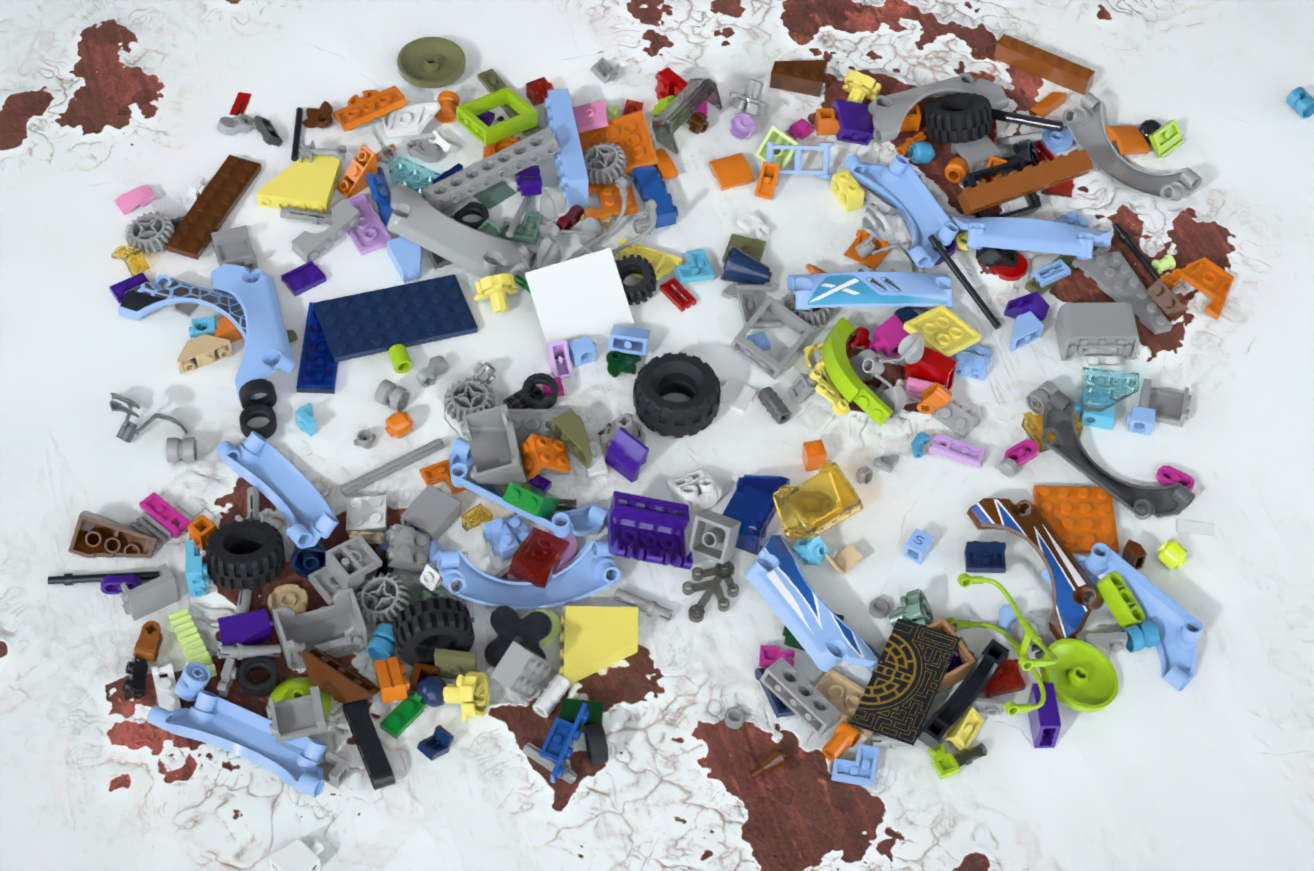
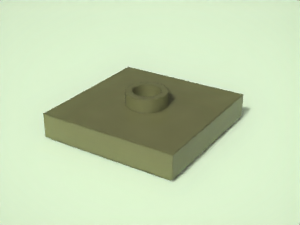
M731 234L722 263H725L731 246H735L756 260L761 261L766 241Z
M435 648L434 661L435 666L439 667L441 678L457 680L458 675L465 677L469 671H477V653Z

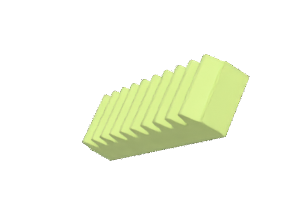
M186 608L168 615L169 624L187 662L204 664L209 669L211 677L217 676L215 665L206 650V646L194 625L188 609Z

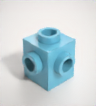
M803 534L793 547L805 565H819L824 561L825 554L829 552L818 534Z

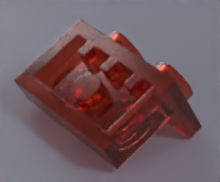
M1008 659L984 689L983 693L986 699L1025 690L1026 685L1018 669V659Z

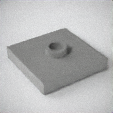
M1042 133L1000 137L998 145L1015 143L1018 145L1019 141L1027 139L1031 141L1041 140Z

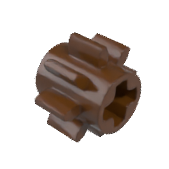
M699 112L697 115L695 113L692 114L687 122L690 126L688 130L699 134V132L704 133L709 126V122L706 121L708 117Z

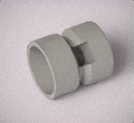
M385 379L379 384L374 398L376 402L384 406L388 405L394 411H403L409 402L410 391Z
M1045 381L1026 396V403L1032 412L1042 415L1051 396L1057 390L1060 391L1055 383Z
M176 437L167 438L166 459L168 463H177L181 459L184 462H196L197 443L195 437H184L182 441Z

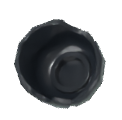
M1145 120L1139 125L1138 130L1142 133L1147 143L1151 144L1149 135L1159 129L1161 124L1156 120Z

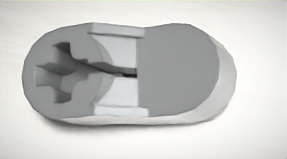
M238 114L233 118L221 117L217 129L222 134L230 136L239 131L247 133L251 131L254 122L250 116Z
M422 139L411 140L406 145V149L411 157H418L426 163H433L441 158V152L436 145H429Z
M435 356L430 359L428 367L423 368L417 373L416 379L421 387H430L435 384L437 376L448 370L449 365L443 356Z

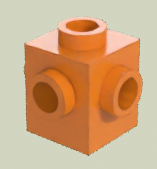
M202 514L187 525L189 540H194L195 547L198 546L204 551L208 539L218 528L213 521H210Z

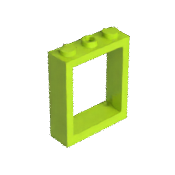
M505 87L456 106V121L485 146H488L537 126L538 111L509 87ZM508 104L520 114L490 127L476 117V115Z

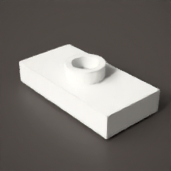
M598 440L590 441L589 444L593 456L590 468L586 469L588 476L608 474Z

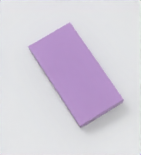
M366 194L346 199L360 212L358 225L347 231L360 255L362 256L387 247V241L393 238Z

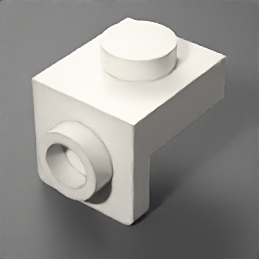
M437 562L426 564L419 578V581L430 591L436 590L442 578L439 575Z

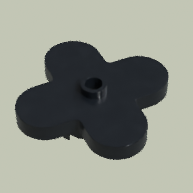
M500 606L492 612L490 622L498 636L485 649L484 655L489 665L493 667L498 665L514 641V638L518 635L521 637V642L518 644L532 650L547 660L544 650L539 645L540 641L546 638L552 630V621L547 614L535 611L521 619L517 612L508 606Z

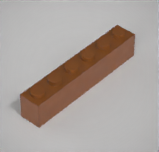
M1003 34L996 43L994 59L1081 95H1085L1092 86L1094 70L1006 34Z

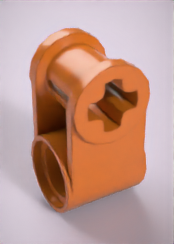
M938 382L933 383L930 387L921 391V401L917 405L918 411L923 414H931L948 404L952 398V392Z

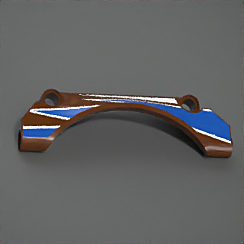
M983 498L977 504L970 507L967 515L978 530L995 529L1013 533L1026 540L1037 551L1047 568L1052 586L1053 603L1049 630L1056 640L1065 638L1077 639L1076 635L1082 631L1092 611L1091 609L1100 608L1103 605L1104 599L1039 508L1028 500H1021L1015 505L1010 499ZM1094 595L1093 600L1089 602V598Z

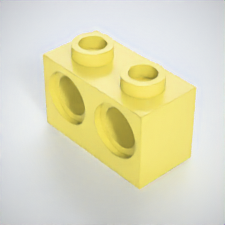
M849 170L833 174L831 191L846 212L863 208L865 192Z

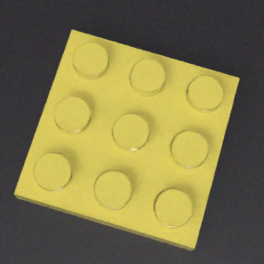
M942 304L905 322L903 327L909 334L920 332L923 335L925 347L947 357L979 342L982 336Z

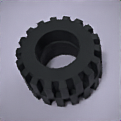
M631 254L628 258L623 256V260L620 261L618 259L616 261V266L629 305H633V302L639 305L640 301L646 302L647 297L651 298L653 296L652 291H656L655 285H657L655 271L652 264L646 258L642 260L640 255L634 257V254ZM631 274L643 276V279L637 285L628 286L623 283L625 278Z

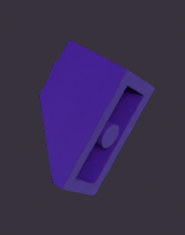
M1036 291L1008 301L1004 315L1016 319L1020 314L1031 311L1039 321H1042L1046 318L1050 306Z

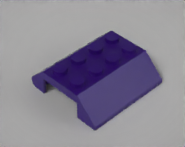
M614 491L607 519L609 553L613 556L628 559L632 557L639 561L666 566L670 564L673 567L690 570L693 564L692 552L686 557L684 529L690 521L689 505Z

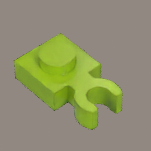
M943 743L937 751L928 746V754L932 757L931 764L941 780L960 773L961 768L952 753L945 754Z

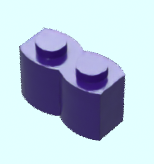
M539 165L530 166L515 174L517 192H520L521 196L542 195V179Z

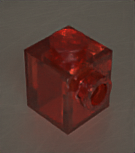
M545 77L526 83V96L534 106L545 102V98L548 97L547 90H554L552 84Z

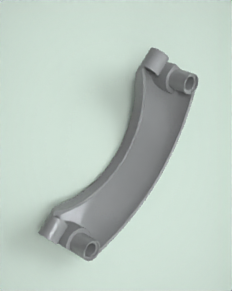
M1087 92L1080 100V105L1082 106H1075L1074 109L1069 108L1063 112V121L1081 150L1086 149L1092 164L1117 184L1138 194L1166 201H1179L1183 195H1190L1201 184L1202 178L1188 167L1170 173H1154L1138 167L1124 155H1121L1116 143H1111L1106 127L1109 126L1106 106L1104 102L1092 93Z

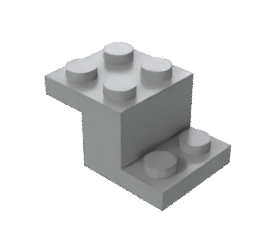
M359 534L326 551L325 567L309 574L308 580L326 603L331 606L334 605L333 596L341 589L352 588L354 594L362 591L360 585L365 586V575L381 567L382 560Z

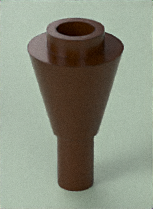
M773 747L761 761L760 765L749 772L750 775L755 779L764 772L786 765V755L780 748L776 749Z

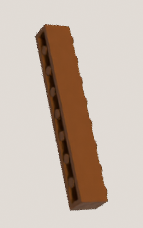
M1075 149L1069 152V155H1058L1052 161L1044 160L1034 167L1029 165L1020 172L1014 170L1008 173V176H997L991 182L983 181L973 188L971 186L965 187L957 197L965 217L1088 174L1094 167L1086 149L1081 151Z

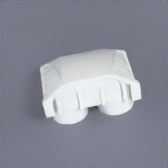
M702 467L679 478L667 481L668 486L685 505H689V510L697 513L714 506L722 496L721 488Z

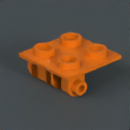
M863 229L856 232L857 238L844 253V256L872 269H876L891 249L876 253L874 256L870 253L862 259L856 252L855 247L867 239L870 233ZM876 237L872 239L876 245L874 250L891 245L887 240L882 239L880 243Z

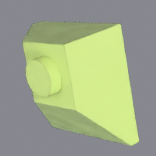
M772 126L755 156L766 162L767 141H774V145H800V143L782 129ZM774 149L773 164L780 165V169H785L794 155L795 149Z

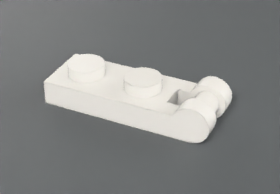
M172 662L165 663L166 665L157 667V665L151 666L159 707L168 711L181 709L179 696L175 692L176 680ZM168 674V677L160 678L159 675Z

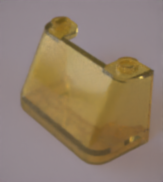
M832 460L824 461L818 468L819 474L797 487L783 485L779 487V491L772 494L786 538L811 539L817 537L863 509L862 500L836 462H832Z

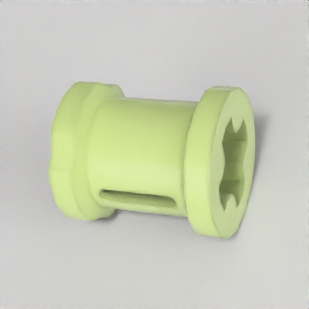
M1170 254L1165 255L1160 260H1152L1151 263L1159 274L1176 267L1175 260Z

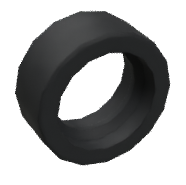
M469 202L455 213L456 221L476 230L489 219L487 208L478 202ZM470 214L482 217L481 220L474 223L462 220L463 217Z
M536 373L529 376L524 381L522 387L523 401L531 409L552 408L558 399L557 382L553 377L544 373ZM536 384H543L550 387L552 393L545 400H536L529 395V390Z
M266 379L248 381L239 390L243 409L253 404H264L272 408L277 402L275 387L271 381ZM254 394H267L266 396L259 399H249V397H251Z
M250 405L239 416L241 432L245 437H248L254 431L267 439L277 429L276 414L267 405ZM255 417H265L270 420L267 425L260 428H253L247 425V422Z
M251 657L243 662L238 671L240 687L249 696H267L278 686L277 666L273 660L267 657ZM257 669H264L271 673L269 680L262 684H251L247 681L246 677L250 672Z
M601 723L585 725L584 737L590 764L607 763L608 747L603 725Z

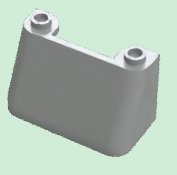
M507 404L462 416L463 424L460 427L463 436L467 435L474 464L472 465L473 469L469 470L472 481H476L477 484L509 485L510 482H527L516 428Z

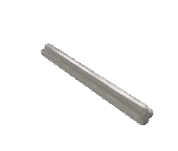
M440 438L433 440L340 487L343 495L348 496L445 447L444 442Z

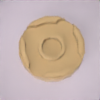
M295 584L280 585L268 596V608L272 615V609L280 606L291 607L294 615L306 612L308 609L309 600L306 591Z

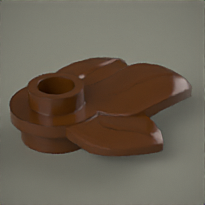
M324 101L320 109L307 108L306 114L308 118L302 124L307 128L319 127L323 129L329 127L333 122L331 116L333 112L332 106L327 101Z

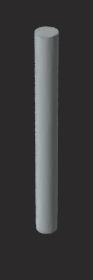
M531 196L524 197L506 232L508 238L513 236L532 199Z

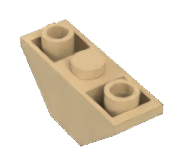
M207 334L187 340L177 359L180 375L233 355L231 341Z

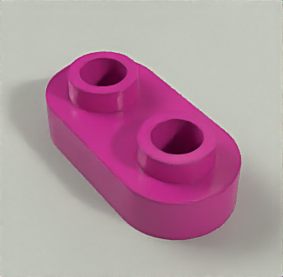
M1024 440L1005 452L1004 459L1010 458L1020 467L1037 456L1038 444L1033 440Z
M1161 466L1157 471L1156 479L1160 484L1168 486L1181 483L1188 490H1193L1194 479L1190 475L1171 466Z

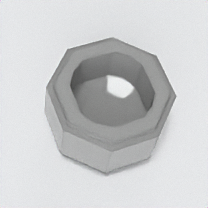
M1010 458L1003 459L999 464V470L1007 477H1013L1018 472L1019 467L1017 463Z

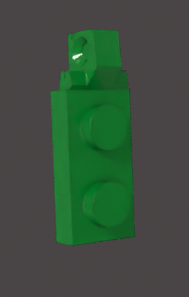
M411 693L380 723V728L397 739L424 711L423 708L426 706L424 698L418 696L417 693L415 695Z

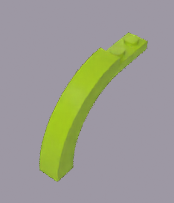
M842 317L834 325L823 342L822 357L825 369L841 395L849 403L854 401L881 427L889 419L893 411L861 381L851 367L846 354V342L856 331V328Z

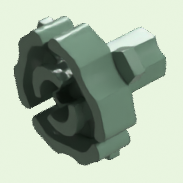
M919 589L907 592L906 597H900L903 608L888 612L889 621L893 628L898 618L925 627L933 623L932 620H934L924 592Z

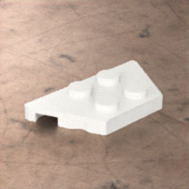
M439 102L407 104L399 110H393L381 118L384 131L388 137L419 135L439 111L441 105Z

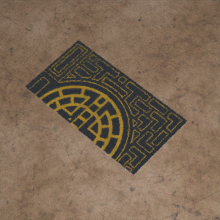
M898 618L850 724L914 746L960 638Z

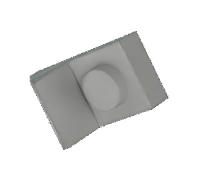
M1127 632L1086 633L1084 642L1099 649L1109 659L1111 651L1125 650L1128 636Z

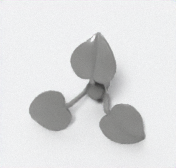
M542 187L540 210L545 218L551 220L546 221V223L541 224L539 227V234L544 239L541 240L537 248L536 269L560 262L561 249L555 245V240L552 239L559 233L580 234L579 241L584 246L604 232L599 221L593 217H587L581 222V231L559 230V227L553 222L559 218L558 214L565 212L566 201L562 193L550 187Z
M867 207L865 213H868L876 223V229L866 217L863 218L862 229L869 231L871 234L855 247L859 256L864 259L870 253L874 256L876 253L896 248L911 263L913 272H916L913 260L900 244L874 250L876 245L872 239L876 237L881 243L882 239L877 231L881 228L885 232L886 229L876 214Z
M915 332L906 336L898 347V353L901 355L899 358L878 360L876 353L867 349L848 359L854 372L861 380H871L875 375V378H878L889 387V389L884 390L880 399L893 411L890 418H895L902 412L907 397L906 391L901 385L893 387L891 383L880 376L885 369L883 363L903 361L904 359L908 364L917 363L922 358L924 352L923 335L920 332Z

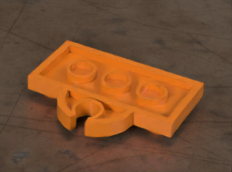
M396 86L381 92L365 90L362 91L364 97L359 98L357 94L353 95L348 101V106L333 112V115L344 132L354 130L359 125L370 123L375 118L386 116L393 110H399L408 103Z

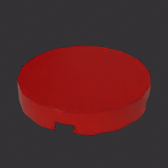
M1017 253L1016 267L993 265L991 268L994 274L999 275L1000 279L1017 281L1023 275H1026L1028 263L1023 255Z

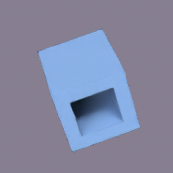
M916 528L905 544L903 556L921 565L932 548L934 537Z

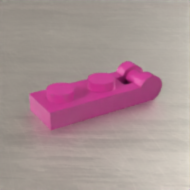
M155 492L139 503L140 508L167 529L173 538L177 539L181 536V532L188 530L187 525L190 524V521Z

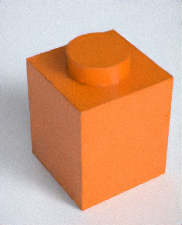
M822 440L803 442L801 457L806 472L825 469L827 454Z

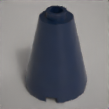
M731 246L720 280L765 285L766 282H770L772 272H769L770 268L739 248Z
M322 537L312 547L302 549L297 547L296 544L294 545L291 567L298 576L308 578L309 574L325 567L326 551L328 549Z

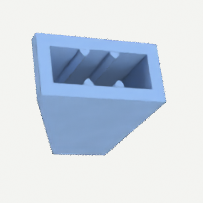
M402 236L387 241L388 255L402 281L406 283L421 278L422 247Z

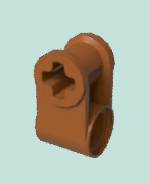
M148 621L142 626L133 655L137 654L138 660L143 659L149 662H156L163 640L160 633L161 627L157 622Z

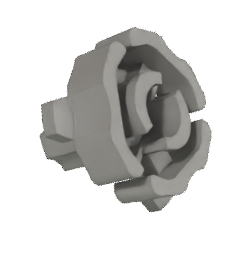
M749 79L745 94L730 91V96L733 97L730 106L749 114L766 116L769 104L760 98L764 83Z
M630 413L620 414L618 418L611 422V429L610 426H606L604 433L599 436L601 444H606L608 451L615 434L622 427L645 445V433L642 432V425L633 421V414Z

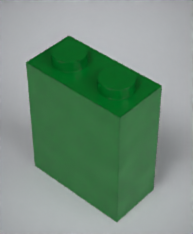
M510 482L502 500L536 517H553L560 498L527 482Z

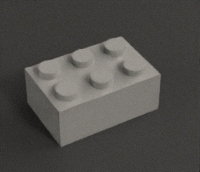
M513 641L490 677L509 690L530 699L539 690V684L542 679L546 678L550 673L552 663Z

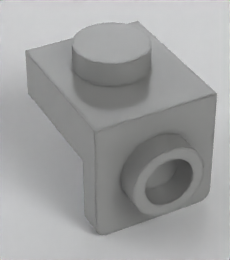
M602 57L590 70L605 84L609 79L613 81L618 76L617 71L620 66L617 65L613 68Z

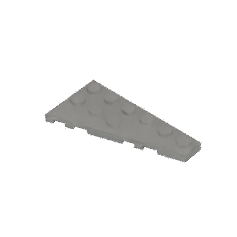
M1120 251L1094 255L1091 260H1073L1072 266L1075 268L1079 267L1084 271V276L1087 278L1091 277L1096 281L1097 287L1115 302L1130 303L1134 314L1139 317V322L1155 335L1171 331L1173 326L1154 299L1146 292L1147 289Z

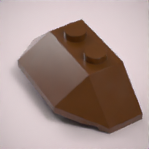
M315 646L303 650L302 657L310 682L319 686L320 691L331 695L335 701L346 704L366 699L379 693L380 688L375 686L373 682L337 658L320 651Z

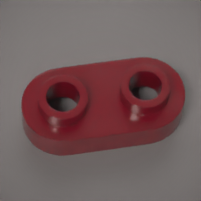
M579 205L572 206L564 216L557 220L556 225L559 227V230H570L581 221L584 208Z

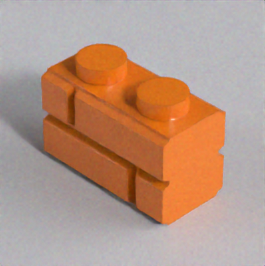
M397 656L387 658V660H376L374 662L375 674L384 704L394 702V700L406 699L407 690H410L408 677L404 678L406 676L404 663L400 664Z

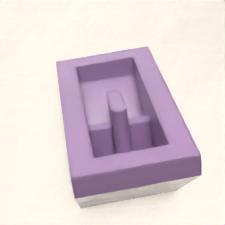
M566 339L547 343V362L554 378L561 377L563 379L573 376Z

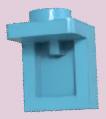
M309 402L295 411V416L299 429L312 437L317 433L316 422L312 418L314 416L313 405Z

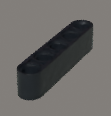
M364 700L342 704L345 718L374 790L395 784L393 771Z

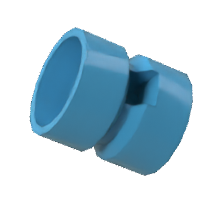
M1303 87L1294 89L1287 96L1286 103L1302 119L1309 118L1314 114V98Z
M1151 620L1140 623L1138 626L1125 627L1122 632H1127L1128 641L1126 649L1130 653L1143 650L1144 647H1154L1160 643L1159 631Z
M381 623L376 627L373 638H371L366 648V653L372 659L387 660V658L392 657L396 646L392 625Z

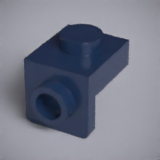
M438 725L432 736L418 743L417 749L432 761L449 752L454 736L441 725Z

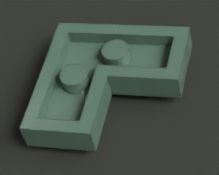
M526 211L522 224H518L511 238L506 236L511 222L504 221L502 238L536 245L543 215Z

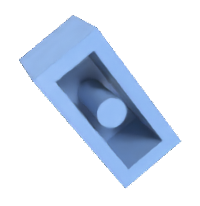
M613 325L610 333L609 351L646 356L649 347L650 330Z

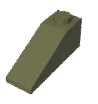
M570 409L553 419L551 431L560 441L564 442L568 450L588 469L590 468L593 455L585 426L581 417Z

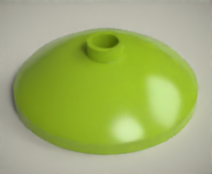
M307 677L291 678L280 683L272 691L270 697H273L274 702H281L297 696L311 695L310 687L316 685L312 684ZM320 691L325 717L327 718L331 709V698L328 693Z

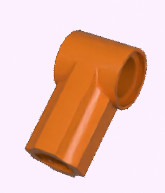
M841 721L835 729L832 738L822 748V753L831 762L834 761V758L839 759L849 746L853 747L861 736V731L846 721Z

